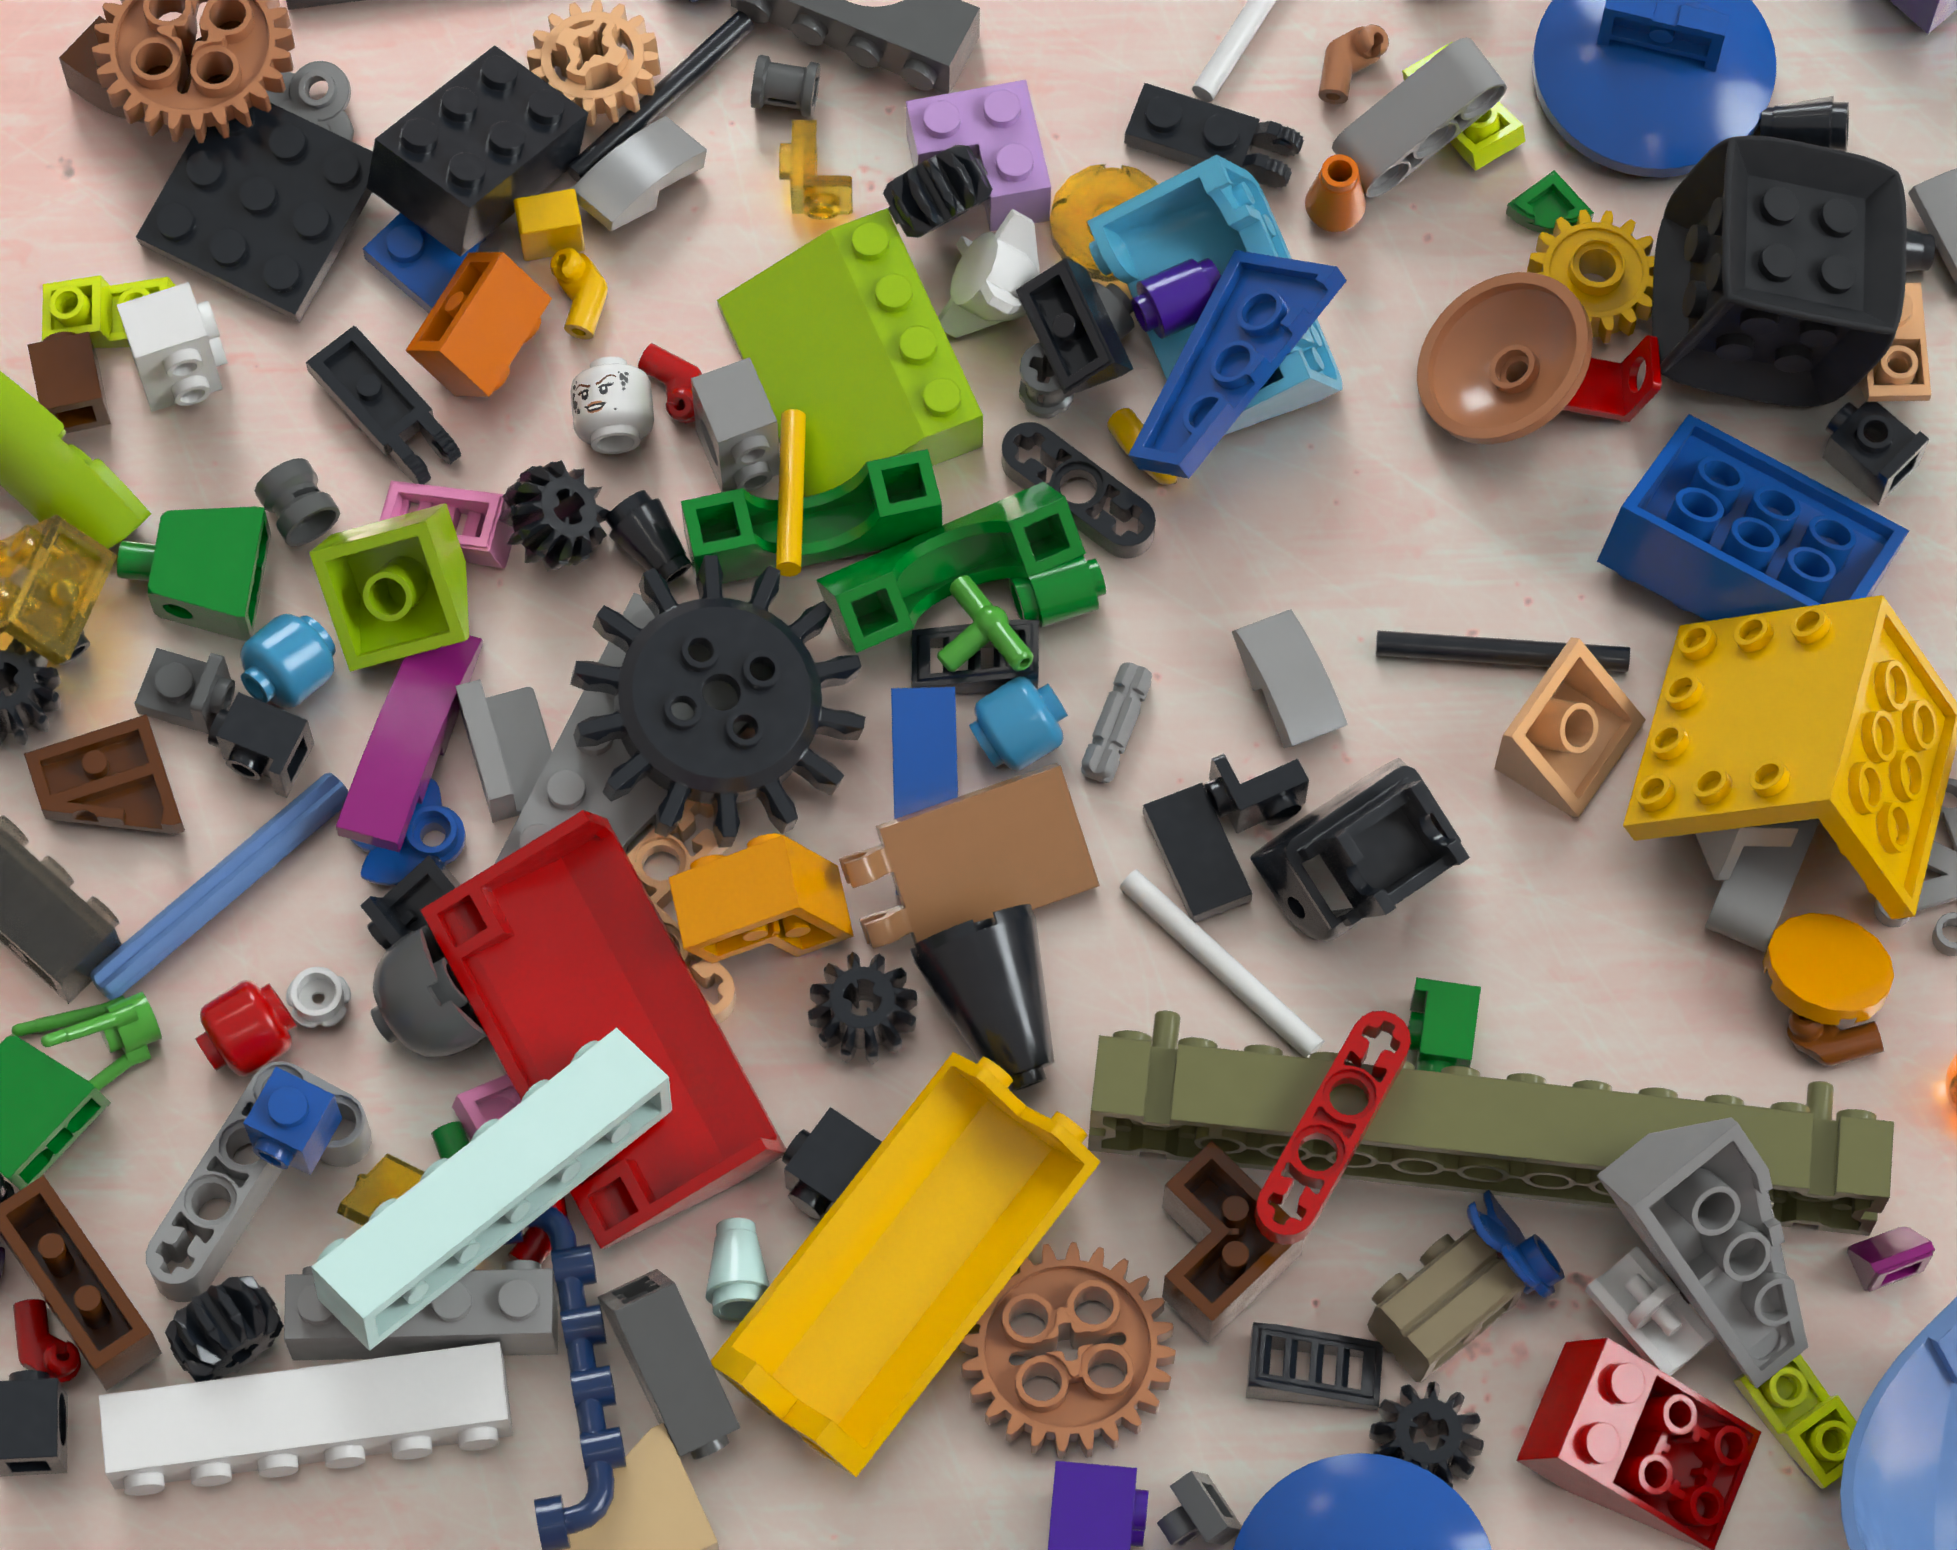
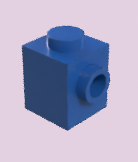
M275 1067L243 1124L252 1144V1151L258 1157L278 1168L288 1169L290 1165L311 1175L342 1121V1116L334 1094Z

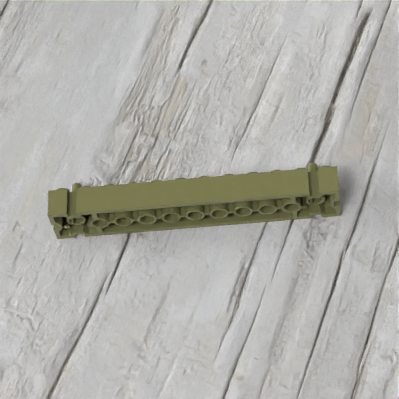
M1167 1010L1156 1012L1152 1037L1146 1033L1132 1030L1114 1032L1113 1037L1099 1035L1090 1114L1089 1151L1140 1156L1141 1151L1166 1154L1165 1159L1189 1162L1207 1144L1213 1141L1239 1167L1270 1171L1276 1165L1338 1053L1315 1052L1309 1058L1285 1056L1281 1049L1269 1045H1249L1244 1048V1051L1217 1048L1218 1045L1215 1042L1204 1038L1189 1037L1178 1041L1180 1015ZM1349 1061L1346 1063V1065L1354 1066V1064L1350 1063ZM1406 1061L1341 1178L1480 1194L1490 1190L1493 1195L1619 1209L1597 1177L1601 1171L1649 1133L1732 1117L1738 1122L1769 1169L1773 1189L1768 1191L1774 1218L1781 1223L1782 1227H1791L1793 1223L1817 1225V1230L1869 1236L1877 1222L1878 1213H1882L1890 1198L1894 1121L1876 1120L1877 1116L1874 1113L1860 1109L1841 1110L1836 1114V1121L1832 1120L1834 1087L1832 1084L1823 1081H1815L1808 1084L1806 1105L1796 1102H1778L1772 1104L1770 1108L1746 1106L1741 1098L1730 1095H1711L1706 1097L1704 1101L1678 1098V1094L1675 1091L1665 1088H1644L1636 1094L1612 1091V1086L1600 1081H1578L1573 1083L1571 1087L1546 1084L1545 1078L1529 1073H1516L1507 1076V1079L1480 1077L1479 1071L1464 1066L1445 1067L1441 1069V1072L1415 1070V1066ZM1362 1064L1361 1068L1372 1075L1374 1065ZM1374 1077L1378 1082L1383 1080V1078ZM1341 1084L1330 1093V1102L1334 1109L1345 1115H1356L1362 1112L1368 1105L1367 1096L1364 1091L1353 1084ZM1320 1139L1309 1140L1298 1150L1299 1159L1302 1164L1314 1171H1324L1330 1168L1337 1159L1334 1148L1328 1142Z

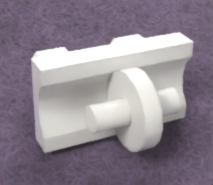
M1638 1246L1586 1287L1585 1292L1642 1358L1669 1376L1710 1345L1716 1337L1681 1297L1679 1289L1672 1281H1667Z

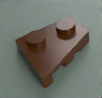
M147 714L24 753L45 819L178 834L185 831Z

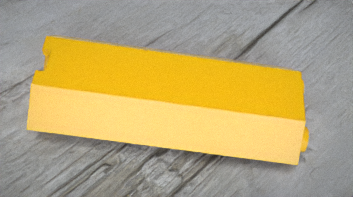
M952 1052L711 1359L713 1368L768 1415L773 1414L780 1421L797 1432L802 1437V1441L855 1477L863 1470L1101 1162L1082 1144L1088 1135L1079 1125L1058 1111L1055 1112L1052 1118H1049L1027 1107L1008 1089L1013 1082L1012 1077L1000 1066L982 1056L978 1063H975Z

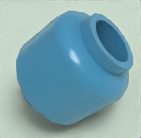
M279 615L244 643L240 652L242 667L245 671L241 674V681L254 699L264 703L270 701L283 708L296 707L331 678L334 672L333 656L336 652L333 640L320 623L309 616Z
M1019 676L980 699L974 708L977 720L969 726L995 768L1004 763L1008 768L1020 771L1054 751L1062 744L1064 739L1063 731L1058 722L1067 717L1068 714L1048 683L1037 689L1029 679Z

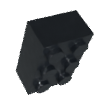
M494 45L375 138L367 189L461 257L515 213L514 199L538 195L567 171L566 166L580 154L588 112Z

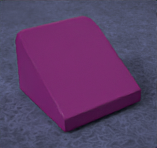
M1905 1226L1858 1242L1847 1249L1848 1256L1864 1291L1869 1290V1292L1923 1272L1935 1251L1929 1239Z

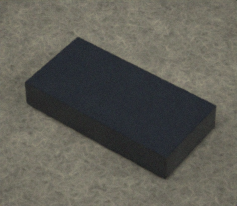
M1203 783L1143 805V815L1185 909L1195 923L1252 901L1253 893Z

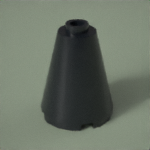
M1022 904L993 912L994 918L975 923L972 919L916 943L914 945L915 948L910 949L915 965L976 1059L979 1061L984 1056L1006 1071L1013 1079V1082L1008 1087L1011 1092L1046 1080L1043 1068L1054 1063L1037 923L1031 904Z

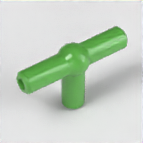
M960 576L954 579L949 591L974 622L938 652L937 658L949 672H955L990 641L1013 670L1022 671L1028 668L1033 661L1034 655L1009 625L1006 612L998 606H993L969 576Z

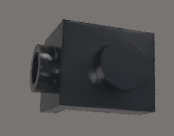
M1221 754L1211 759L1210 781L1206 782L1204 787L1217 816L1222 818L1227 815L1236 833H1240L1264 821L1272 826L1285 822L1295 816L1301 810V805L1306 802L1309 779L1299 760L1296 759L1240 784L1226 756Z
M428 855L383 898L370 896L361 904V908L372 920L367 925L369 932L387 950L406 934L428 925L421 909L460 886V883L438 856Z

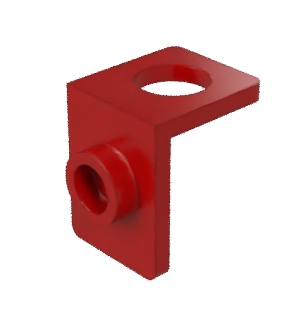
M1647 335L1621 363L1591 357L1583 382L1563 410L1630 422L1660 391L1662 386L1658 337ZM1645 360V378L1641 388L1638 391V371L1642 362Z

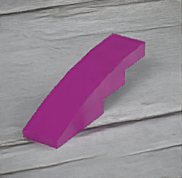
M469 635L466 641L404 658L357 767L336 824L338 836L400 853L416 804H422L438 756L445 755L460 712L456 686L470 682L483 646L481 638Z

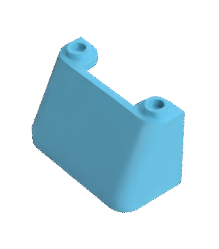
M1215 155L1087 221L1095 239L1089 243V248L1097 267L1105 276L1113 273L1117 279L1126 283L1132 297L1138 296L1137 282L1191 258L1196 262L1206 258L1211 259L1220 275L1224 272L1234 250L1292 259L1269 203L1258 182L1247 170L1219 155ZM1317 319L1225 435L1319 402L1343 389L1341 375ZM1195 325L1164 339L1158 337L1154 330L1147 332L1166 380L1173 370Z

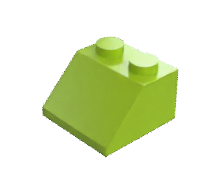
M446 503L331 534L309 552L350 672L463 642L469 638L466 561Z

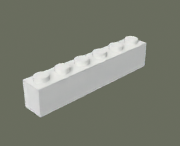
M500 1342L99 1395L105 1474L115 1490L124 1489L125 1494L133 1496L155 1494L165 1489V1483L191 1480L192 1485L200 1487L222 1485L232 1480V1474L257 1470L261 1477H284L297 1473L299 1471L298 1465L324 1461L325 1466L328 1468H350L365 1463V1456L391 1452L392 1457L395 1459H417L430 1455L432 1447L459 1444L461 1450H484L498 1445V1438L513 1436L505 1359Z

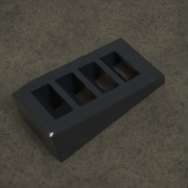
M1009 620V625L1034 655L1031 665L1022 671H1015L1011 666H1006V660L989 641L982 648H994L993 668L981 669L980 649L968 659V670L949 672L943 665L942 673L930 674V648H944L971 624L912 630L911 688L955 687V693L990 694L1010 680L1020 676L1029 679L1038 689L1039 620Z
M1253 1322L1250 1338L1246 1398L1378 1410L1383 1346L1378 1341L1285 1325ZM1271 1349L1284 1350L1282 1376L1269 1374ZM1297 1352L1310 1353L1308 1381L1295 1379ZM1324 1354L1336 1355L1334 1385L1322 1383ZM1350 1357L1363 1358L1361 1390L1348 1388Z

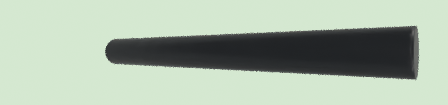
M737 11L655 85L653 95H644L639 100L640 110L635 113L628 110L619 118V122L612 124L566 166L569 175L578 182L609 152L648 126L754 29V24L750 18L741 11Z
M1377 630L1375 655L1551 667L1567 643ZM1585 644L1606 671L1628 672L1630 647Z

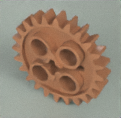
M120 0L122 5L104 3L102 8L108 23L95 24L94 26L99 45L92 47L96 66H100L96 71L101 87L108 88L107 94L111 106L116 108L124 105L123 110L129 124H133L145 116L144 122L150 136H154L164 124L168 125L173 142L180 140L185 128H193L198 143H204L207 127L215 126L218 132L224 138L229 137L230 130L228 121L234 118L249 128L252 126L249 109L254 106L262 111L269 112L272 108L266 90L284 93L286 88L281 73L293 71L294 68L291 53L288 52L295 48L292 30L287 29L291 26L287 8L279 7V0ZM207 2L199 21L203 41H196V16L201 3ZM170 12L181 13L178 18L171 21L159 20L163 15ZM229 21L242 22L238 27L231 30L219 28L222 24ZM191 54L192 60L190 73L192 79L188 92L185 94H181L185 85V81L188 79L189 67L185 55ZM156 66L169 67L165 72L158 75L146 74L149 69ZM225 74L230 76L227 80L218 84L206 82L215 75Z
M1075 1242L1070 1243L1066 1258L1061 1260L1056 1259L1049 1244H1044L1041 1263L1033 1265L1027 1257L1017 1269L1018 1274L1011 1277L973 1326L972 1330L978 1333L966 1335L960 1343V1351L977 1356L961 1364L962 1378L981 1379L970 1390V1400L972 1403L992 1401L985 1413V1422L989 1426L1006 1417L1009 1420L1006 1430V1441L1009 1443L1026 1431L1031 1434L1030 1446L1031 1453L1037 1454L1045 1440L1048 1439L1055 1441L1058 1459H1064L1068 1451L1069 1442L1078 1441L1081 1450L1086 1458L1092 1457L1095 1437L1102 1436L1105 1442L1112 1449H1115L1119 1444L1118 1426L1123 1425L1135 1434L1140 1433L1142 1422L1136 1412L1137 1409L1151 1414L1158 1412L1160 1402L1149 1389L1169 1390L1171 1376L1156 1367L1174 1364L1176 1350L1158 1344L1173 1337L1174 1327L1173 1323L1153 1321L1164 1311L1165 1301L1163 1297L1146 1301L1142 1299L1149 1288L1150 1279L1147 1276H1143L1128 1283L1125 1279L1129 1261L1125 1258L1109 1270L1103 1267L1104 1248L1098 1247L1089 1262L1080 1260L1079 1249ZM1086 1301H1098L1110 1310L1111 1316L1100 1324H1088L1077 1316L1075 1310L1081 1303ZM1032 1313L1039 1316L1045 1322L1046 1328L1034 1337H1023L1011 1328L1010 1323L1018 1315ZM1117 1335L1123 1336L1126 1340L1122 1345L1103 1343L1112 1336ZM1070 1340L1071 1347L1078 1350L1077 1359L1065 1361L1062 1351H1057L1058 1342ZM1015 1355L1033 1357L1020 1365H1012L1009 1362V1359ZM1110 1363L1117 1366L1123 1372L1125 1379L1115 1387L1103 1388L1091 1380L1089 1372L1099 1364ZM1046 1376L1058 1384L1060 1391L1054 1398L1038 1401L1031 1398L1023 1387L1031 1378Z

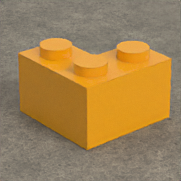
M772 833L755 837L747 843L746 849L727 856L709 855L698 858L690 864L689 870L668 877L684 950L712 964L768 943L799 957L854 937L838 865L782 834Z

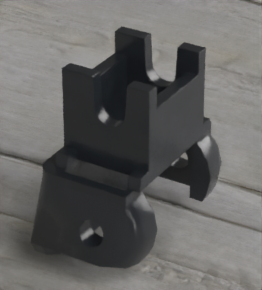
M1400 758L1385 764L1319 806L1266 843L1250 857L1290 922L1303 934L1322 941L1337 939L1362 918L1387 915L1396 909L1395 905L1452 866L1460 865L1470 858L1461 844V839L1419 773L1414 768L1407 766ZM1319 854L1349 900L1352 908L1332 911L1302 863L1311 860Z

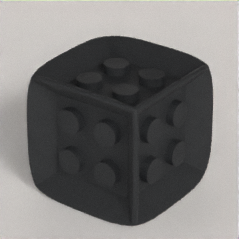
M1731 137L1711 148L1672 193L1657 236L1653 272L1652 336L1658 337L1661 374L1693 388L1785 406L1807 407L1826 405L1838 400L1849 392L1887 353L1895 338L1902 315L1906 282L1907 217L1905 192L1899 172L1882 162L1858 154L1775 137Z

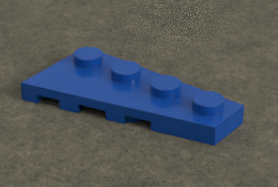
M1234 250L1128 454L1138 469L1187 479L1193 475L1285 357L1346 283L1347 280L1337 266Z

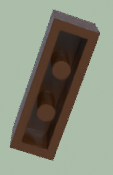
M44 1175L0 1203V1236L106 1391L162 1354L152 1331Z

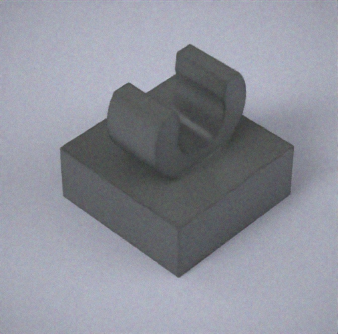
M1190 1471L1170 1485L1182 1506L1165 1515L1157 1524L1171 1545L1178 1543L1180 1547H1183L1200 1534L1207 1543L1224 1545L1239 1534L1242 1525L1208 1474Z

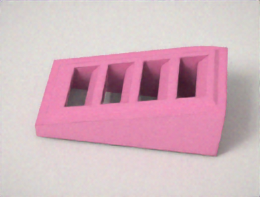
M398 481L390 482L380 521L407 514L411 502L419 504L418 510L446 503L455 531H457L461 514L467 515L462 535H457L466 562L505 568L512 545H507L511 534L514 533L513 527L499 521L503 511L509 508L502 497L504 494Z

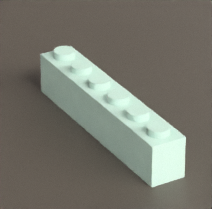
M617 1027L600 1041L593 1040L588 1042L578 1050L567 1067L550 1080L543 1079L535 1083L525 1093L521 1103L502 1118H494L485 1122L474 1133L470 1143L449 1159L442 1158L434 1162L424 1172L420 1182L398 1199L391 1198L379 1205L364 1226L347 1239L341 1238L329 1244L322 1251L317 1262L311 1266L318 1300L370 1351L672 1111L669 1076Z

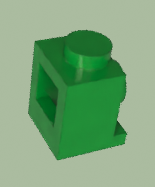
M1416 977L1408 1024L1411 1039L1409 1050L1417 1051L1415 1070L1441 1072V1069L1449 1066L1470 1068L1481 987Z

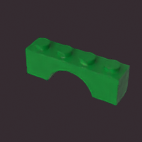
M928 449L868 461L857 474L843 484L828 491L804 497L801 567L888 549L942 526V502ZM740 488L681 501L684 534L695 580L705 555L718 556L723 572L722 584L760 576L768 566L776 568L778 500L756 497L745 489Z
M1042 482L823 576L816 581L824 602L832 609L830 618L837 636L854 652L858 653L913 629L918 618L927 609L951 596L950 586L957 577L969 576L976 585L1012 577L1029 578L1082 556L1086 552L1066 497L1047 483Z

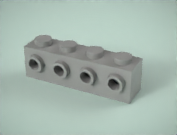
M530 1260L505 1262L502 1264V1270H475L473 1268L369 1351L318 1300L312 1268L307 1266L303 1268L302 1274L285 1275L284 1340L292 1360L374 1359L500 1342L503 1356L558 1354V1291L553 1268L542 1269L540 1263Z

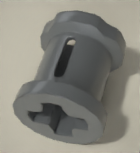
M758 56L753 75L751 108L761 109L765 104L800 109L802 116L812 117L818 96L820 64L810 62L807 67L771 62L769 56Z
M1034 344L1025 351L1021 358L1019 397L1029 413L1040 418H1053L1055 415L1069 409L1073 402L1074 394L1067 396L1063 393L1041 344ZM1046 377H1051L1048 383H1043ZM1038 395H1044L1043 403L1039 402Z

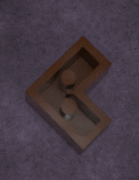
M1213 1141L1207 1144L1165 1184L1162 1208L1198 1243L1165 1275L1162 1297L1208 1343L1302 1254L1305 1240L1304 1238L1295 1244L1281 1245L1271 1242L1261 1234L1255 1219L1256 1203L1261 1188ZM1271 1202L1270 1205L1275 1208L1274 1221L1284 1225L1290 1216L1278 1204Z

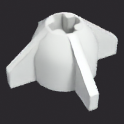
M1011 209L996 233H983L974 241L961 236L956 243L962 257L952 277L950 287L951 298L938 316L944 332L955 338L1026 315L1016 289L1040 274L1035 225L1032 219Z

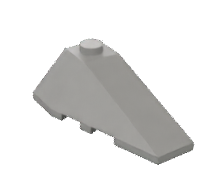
M1730 1117L1649 1133L1597 1175L1625 1218L1752 1385L1756 1388L1760 1387L1808 1348L1795 1284L1787 1275L1781 1249V1243L1785 1242L1782 1226L1774 1218L1768 1191L1773 1189L1769 1169L1737 1121Z

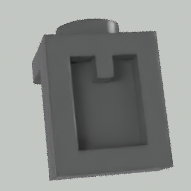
M156 648L134 704L139 714H147V716L209 734L212 723L221 709L229 710L235 691V681L230 677L224 656L211 653L206 663Z

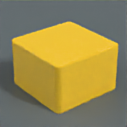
M575 189L521 197L513 200L524 261L553 257L557 251L567 247L574 248L577 252L585 250L583 228Z

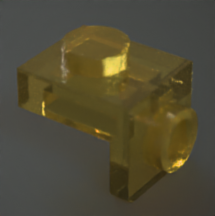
M792 120L791 143H780L779 179L790 180L792 214H805L810 218L819 220L831 219L838 215L852 214V177L847 175H817V120Z

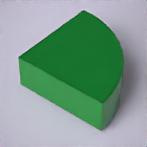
M1555 170L1509 202L1506 209V214L1519 225L1532 231L1553 234L1556 219L1560 217L1567 220L1571 226L1577 225L1580 210L1586 209L1591 217V221L1594 212Z

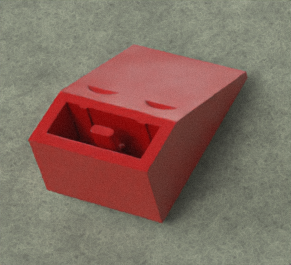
M1609 1338L1571 1341L1564 1344L1516 1461L1572 1494L1703 1550H1715L1762 1432Z

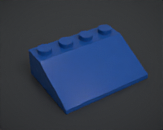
M1688 414L1621 506L1597 562L1616 571L1622 578L1636 582L1670 600L1678 608L1692 612L1707 621L1871 597L1904 542L1909 530Z

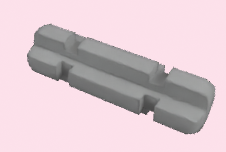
M1130 662L1123 663L1119 667L1113 682V691L1109 692L1092 734V744H1088L1081 762V772L1088 778L1102 783H1109L1113 780L1120 763V754L1125 751L1141 711V702L1145 701L1151 686L1152 673L1145 667Z

